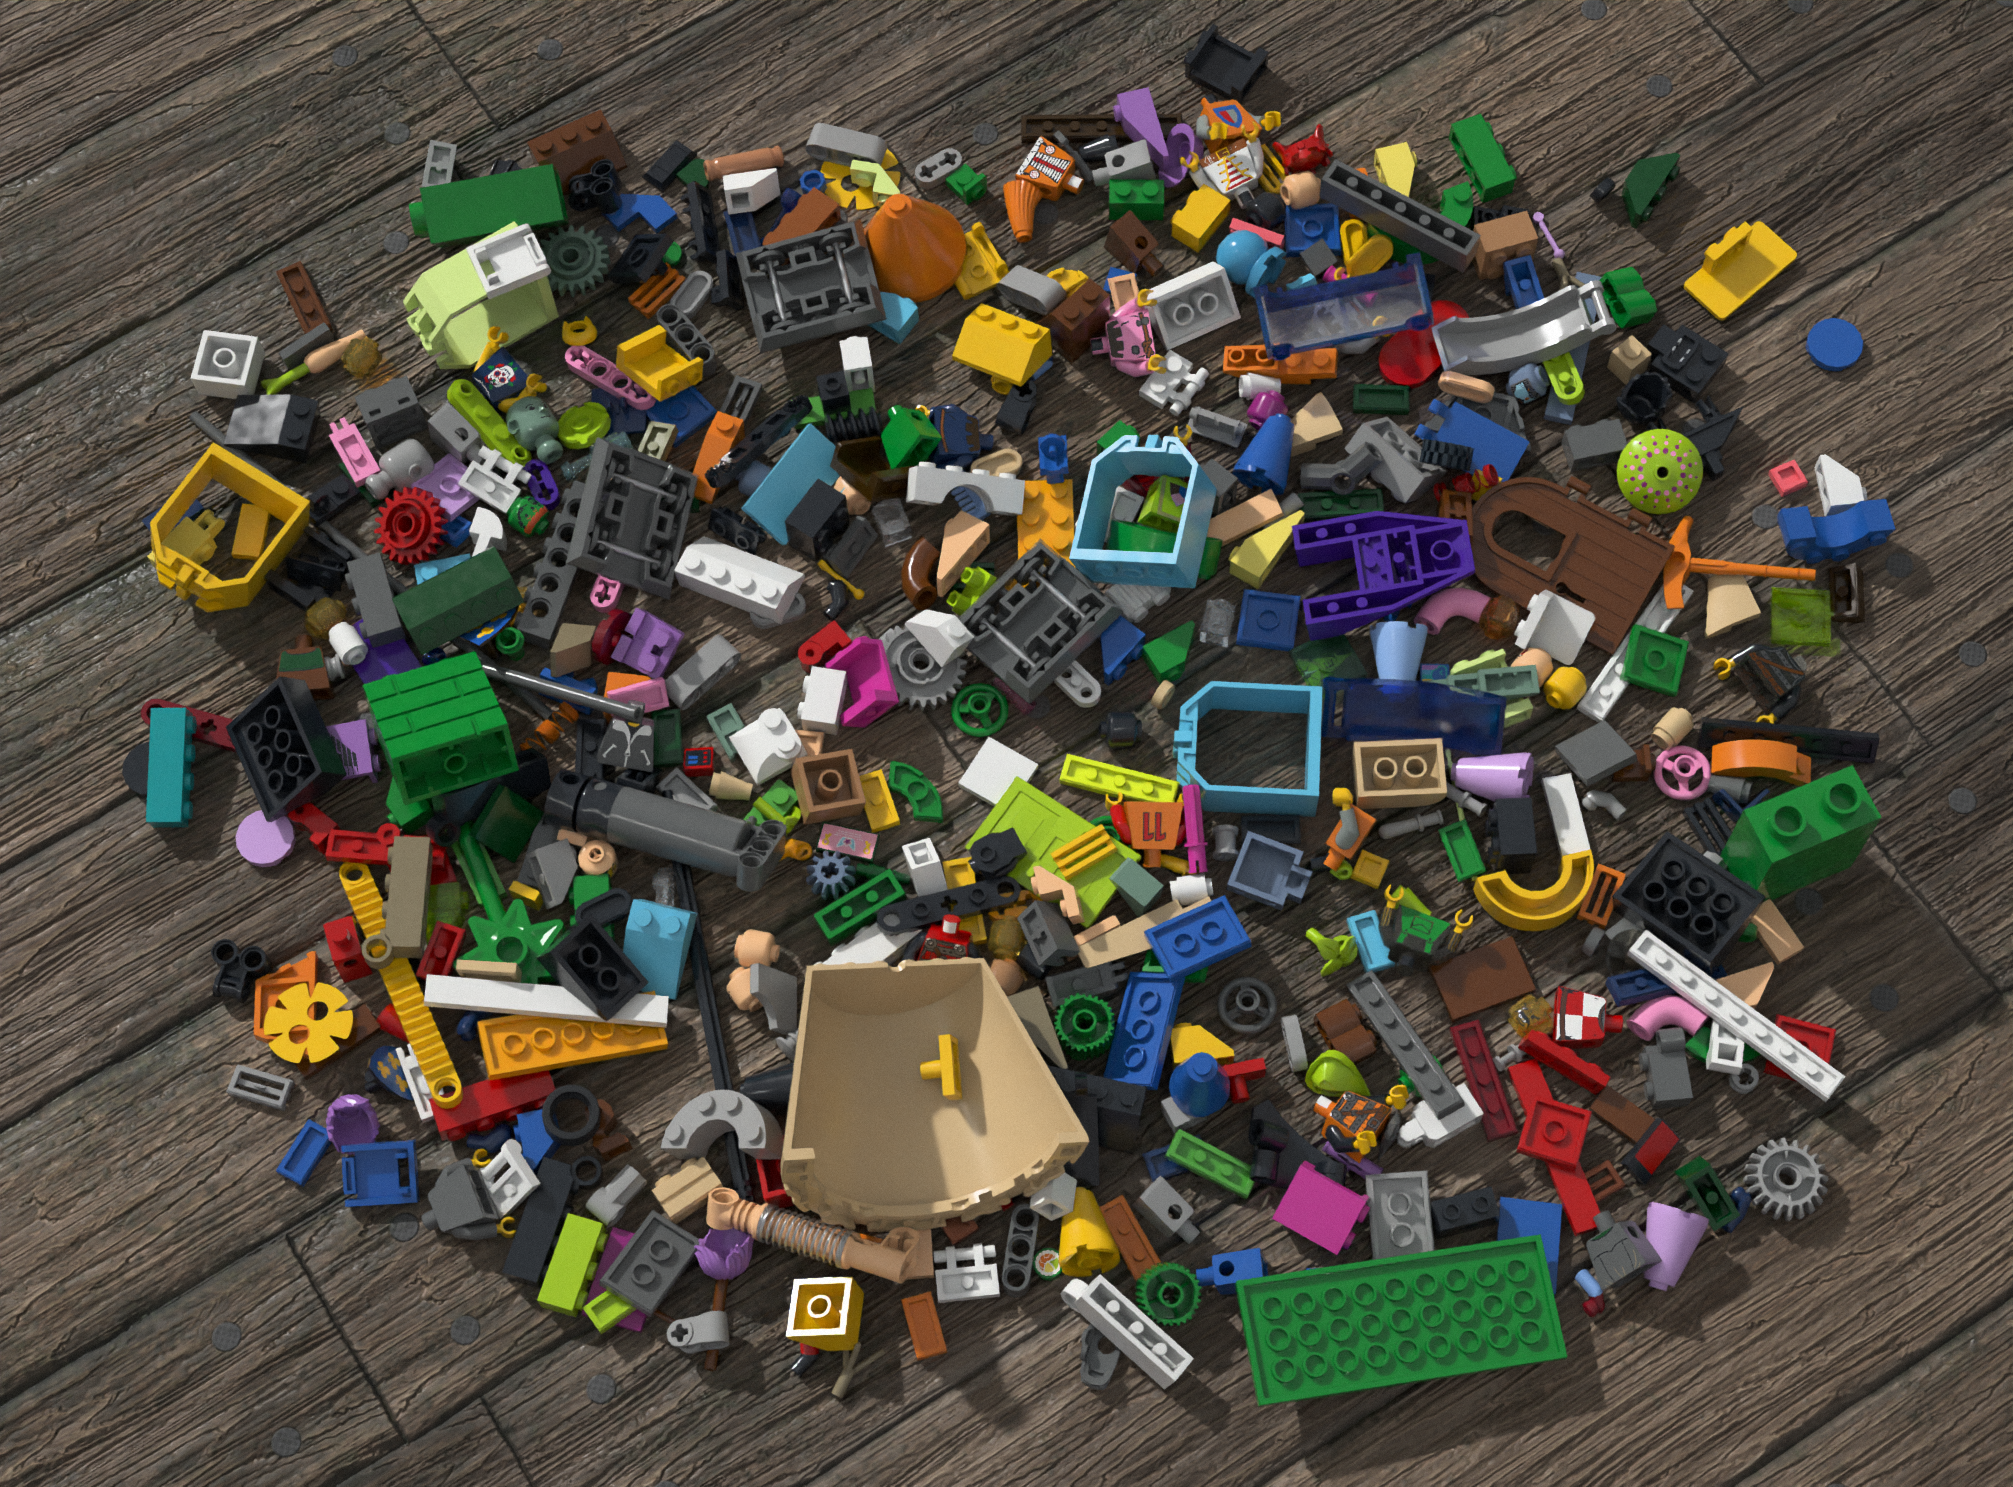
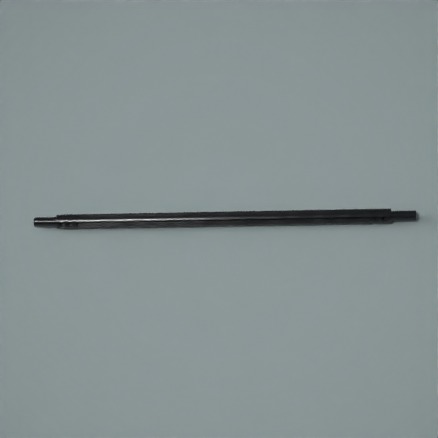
M673 790L662 791V797L673 799ZM672 861L681 909L697 913L689 946V954L715 1090L734 1091L691 866ZM736 1130L725 1132L724 1137L734 1189L742 1200L756 1203L747 1155L739 1149Z

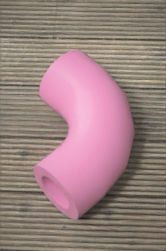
M1467 588L1445 589L1432 595L1423 604L1414 618V623L1426 625L1428 633L1432 635L1438 634L1444 623L1454 616L1466 617L1479 624L1482 618L1484 619L1492 598Z
M1665 995L1646 1001L1634 1011L1626 1021V1024L1635 1035L1643 1040L1650 1041L1656 1034V1031L1665 1025L1682 1027L1684 1031L1694 1036L1710 1016L1683 996Z

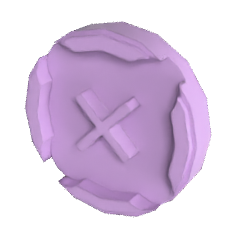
M262 810L247 816L239 825L236 833V846L242 857L252 865L259 867H270L281 863V860L286 856L288 857L293 851L296 842L295 830L286 816H282L273 822H267Z

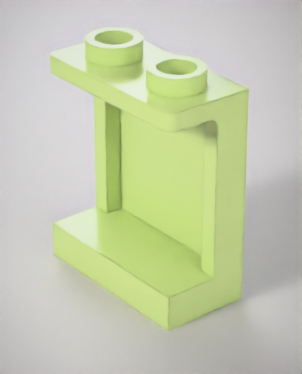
M1492 649L1482 653L1479 658L1472 661H1459L1453 665L1449 675L1477 673L1480 669L1508 667L1505 662L1506 653L1504 649L1498 651ZM1518 698L1484 705L1462 707L1478 739L1530 719L1533 706L1529 698Z

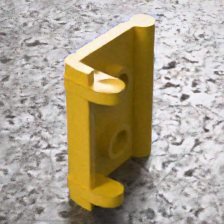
M981 222L975 223L972 226V230L964 234L967 243V255H965L962 265L963 271L954 283L964 300H968L996 287L997 283L1009 273L1006 262L999 256L985 233V228Z

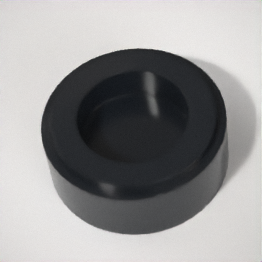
M1607 177L1594 189L1589 197L1596 203H1600L1615 188L1616 183L1610 177Z

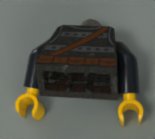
M1754 643L1732 654V658L1729 660L1719 658L1715 661L1713 670L1719 667L1726 668L1725 671L1718 674V679H1727L1730 676L1731 668L1735 666L1733 670L1766 713L1769 710L1772 712L1768 716H1760L1756 722L1774 724L1777 719L1780 721L1796 707L1802 693L1800 685L1806 679L1804 671L1807 665L1801 656L1792 658L1786 648L1782 646L1771 648L1770 646Z

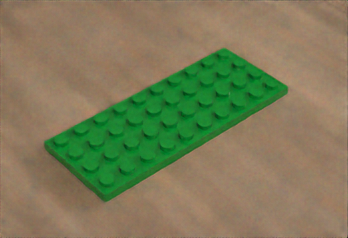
M1541 1234L1244 1279L1235 1282L1258 1407L1559 1361L1567 1358Z

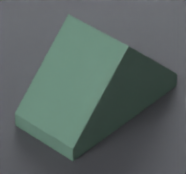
M1129 857L1109 878L1137 917L1145 915L1160 898L1164 886Z

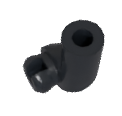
M833 579L827 585L832 602L823 614L830 621H834L849 604L847 585L839 579Z

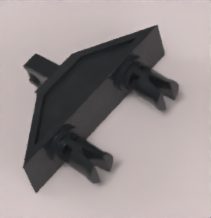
M1707 396L1705 403L1700 399L1695 404L1696 409H1698L1706 424L1682 435L1688 438L1697 448L1701 456L1703 469L1711 480L1714 481L1721 478L1725 471L1720 462L1723 458L1720 452L1736 425L1744 406L1721 415L1711 396ZM1659 418L1656 425L1651 422L1647 425L1646 429L1649 431L1667 429L1663 420Z

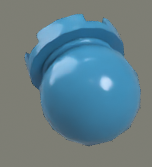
M1236 230L1228 234L1218 245L1216 262L1225 268L1230 282L1238 285L1246 284V293L1255 299H1259L1265 295L1262 289L1268 282L1274 285L1286 264L1282 257L1287 255V253L1275 246L1268 249L1267 242L1259 234L1247 230Z

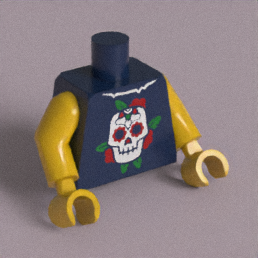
M492 326L487 333L488 339L491 342H487L471 378L477 390L495 411L501 414L507 413L512 404L519 399L527 396H537L536 392H545L547 385L546 383L538 382L542 379L541 375L533 373L527 376L504 346L499 347V344H504L508 341L509 336L506 332H501L499 337H497L501 328Z

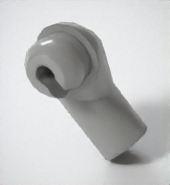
M1591 790L1586 793L1587 796L1582 800L1583 806L1589 811L1595 810L1597 806L1604 807L1616 820H1619L1627 812V809L1611 793Z

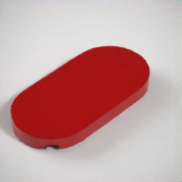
M1447 300L1433 301L1422 307L1381 349L1378 364L1382 378L1390 385L1412 387L1411 389L1425 384L1443 366L1431 328L1453 316L1469 318L1467 312L1460 305Z

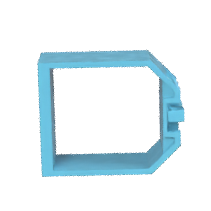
M1124 435L1091 462L1069 559L1092 583L1195 588L1217 489L1178 437L1164 436L1162 441L1159 435H1148L1145 447H1137L1139 442L1137 435ZM1147 475L1161 477L1162 475H1167L1169 477H1190L1173 553L1102 550L1116 488L1131 476Z
M1210 681L1180 706L1179 731L1174 732L1173 758L1178 759L1176 781L1180 782L1179 786L1183 788L1185 785H1199L1201 805L1204 811L1315 817L1320 781L1322 687ZM1211 709L1307 714L1304 790L1209 785L1195 771L1197 721Z

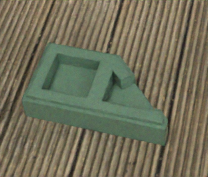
M732 703L707 715L706 719L732 763L736 760L738 752L729 737L745 728Z

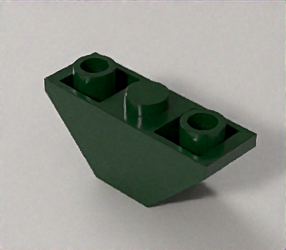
M1671 153L1638 160L1625 179L1621 195L1633 228L1637 229L1642 220L1645 222L1649 220L1654 210L1652 205L1655 201L1660 202L1668 188L1666 187L1668 181L1674 182L1681 169V167L1677 166L1680 154Z

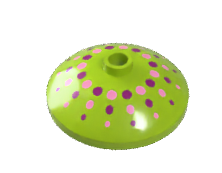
M1667 429L1649 430L1634 437L1621 452L1617 464V481L1624 497L1636 508L1652 514H1667L1686 506L1697 494L1703 478V464L1697 448L1682 434ZM1660 467L1667 469V475L1663 478L1657 475V470Z

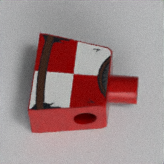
M1558 986L1554 997L1552 1042L1570 1049L1596 1048L1602 1045L1605 1032H1622L1623 1016L1606 1014V999L1604 997Z

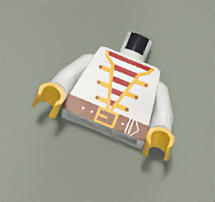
M1252 121L1254 125L1252 133H1246L1244 124L1241 126V132L1248 138L1247 141L1242 138L1199 160L1196 153L1189 151L1193 158L1192 163L1189 165L1184 157L1180 158L1181 165L1190 168L1189 174L1198 189L1205 184L1230 200L1236 198L1242 209H1245L1248 203L1255 199L1251 190L1258 187V178H1260L1263 172L1264 155L1260 140L1256 138L1259 127L1254 121Z

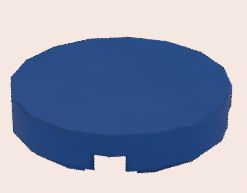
M1836 318L1824 319L1815 324L1806 340L1807 353L1809 352L1813 363L1824 370L1834 372L1842 371L1844 368L1855 365L1863 349L1861 333L1856 327L1845 320Z

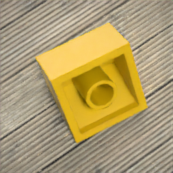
M853 1277L794 1279L786 1337L790 1340L826 1351L853 1350L859 1337L864 1292Z

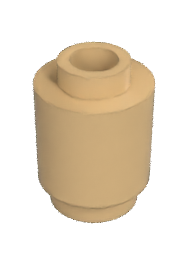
M1671 708L1653 728L1652 740L1664 750L1676 747L1694 727L1692 715L1684 708Z

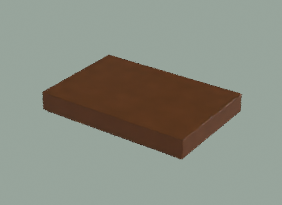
M1512 936L1429 967L1431 976L1452 1023L1535 993L1536 991Z

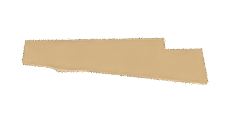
M1207 897L1182 909L1179 901L1176 899L1079 946L1080 952L1078 956L1085 968H1091L1149 950L1151 947L1144 936L1145 930L1210 902L1211 899Z

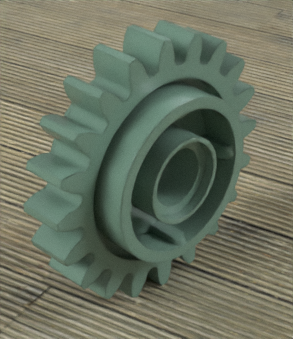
M573 225L569 226L568 232H564L559 227V235L556 236L549 232L550 241L540 240L541 250L551 269V273L547 277L552 292L558 288L560 296H563L569 290L571 297H574L576 290H580L584 296L586 295V287L596 290L594 281L604 282L602 274L609 273L607 265L611 261L607 245H604L601 236L596 238L594 230L586 234L584 226H581L578 232L574 231ZM570 260H576L575 262L568 263V261Z

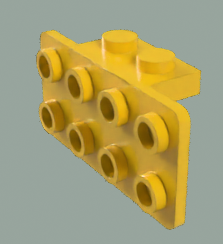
M1758 221L1752 226L1744 222L1738 228L1732 227L1718 245L1713 243L1704 253L1705 260L1702 268L1685 281L1684 289L1713 316L1723 321L1796 260L1797 253L1763 222Z

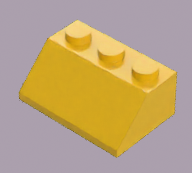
M981 303L965 319L952 359L1021 387L1052 356L1050 329Z

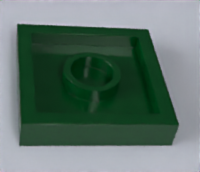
M498 784L468 835L505 859L515 863L544 812L507 787Z

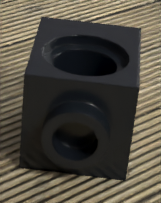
M844 371L816 376L824 416L828 413L833 415L836 412L842 413L851 410Z

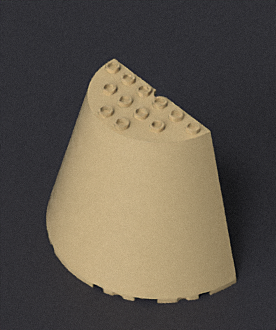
M964 957L948 960L936 958L925 961L904 960L898 964V967H891L888 965V962L884 961L857 964L847 962L835 965L819 963L807 966L780 1164L781 1179L785 1192L788 1196L792 1197L793 1203L801 1211L811 1210L819 1214L822 1222L830 1225L840 1224L846 1229L855 1230V1224L867 1225L868 1232H890L897 1227H908L916 1231L947 1226L945 1219L961 1216L962 1222L970 1221L979 1215L991 1214L1002 1210L1001 1205L1009 1204L1011 1198L1021 1193H1024L1026 1197H1030L1045 1188L1049 1181L1057 1179L1064 1174V1164L1069 1160L1070 1163L1074 1164L1084 1152L1089 1143L1086 1131L984 958ZM951 1034L958 1039L963 1099L949 1100L944 1097L942 1078L923 1080L921 1077V1062L940 1060L939 1035Z

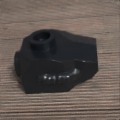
M1012 827L1001 833L994 832L975 841L969 849L973 859L968 862L976 876L982 874L985 880L1004 876L1013 871L1016 864L1028 853Z

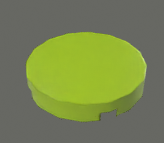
M595 402L583 403L585 406L578 408L576 405L567 410L558 421L559 433L557 436L560 442L567 448L581 449L595 444L598 437L602 439L610 429L611 424L610 416L604 406Z

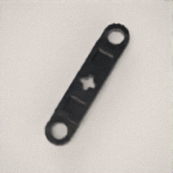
M798 395L796 399L792 398L793 401L788 400V403L784 404L783 409L776 410L720 459L718 465L715 464L714 468L710 467V470H707V473H705V478L710 487L718 488L726 485L739 473L749 469L752 462L776 441L787 436L791 428L813 409L808 396L801 395L799 397Z
M1001 876L886 905L878 912L877 927L884 935L897 936L906 932L930 928L933 924L942 925L944 915L951 914L958 916L960 919L993 912L996 909L1011 907L1019 899L1020 885L1012 877ZM1002 885H1007V887L1010 886V889H1013L1014 893L1012 896L1005 898L998 894L997 889L1002 887ZM945 901H949L950 904H956L952 912H949L947 908H942ZM894 914L895 916L897 915L900 923L896 926H888L883 919L886 915Z

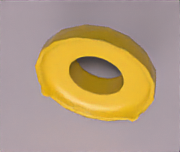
M585 316L584 321H574L569 324L564 321L562 326V340L571 346L589 344L598 336L596 327L587 316ZM577 329H585V331H583V332H579V333L573 332L574 330H577Z

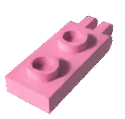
M345 417L339 419L343 429L338 430L334 422L329 424L333 432L329 437L358 488L365 484L366 479L370 475L378 474L381 470L354 423L349 425Z

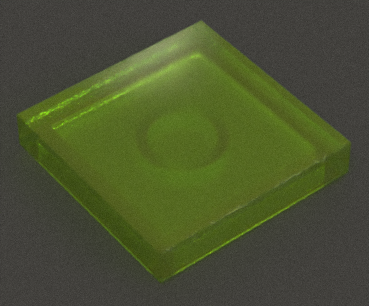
M1772 587L1770 591L1771 644L1829 647L1831 644L1830 590Z

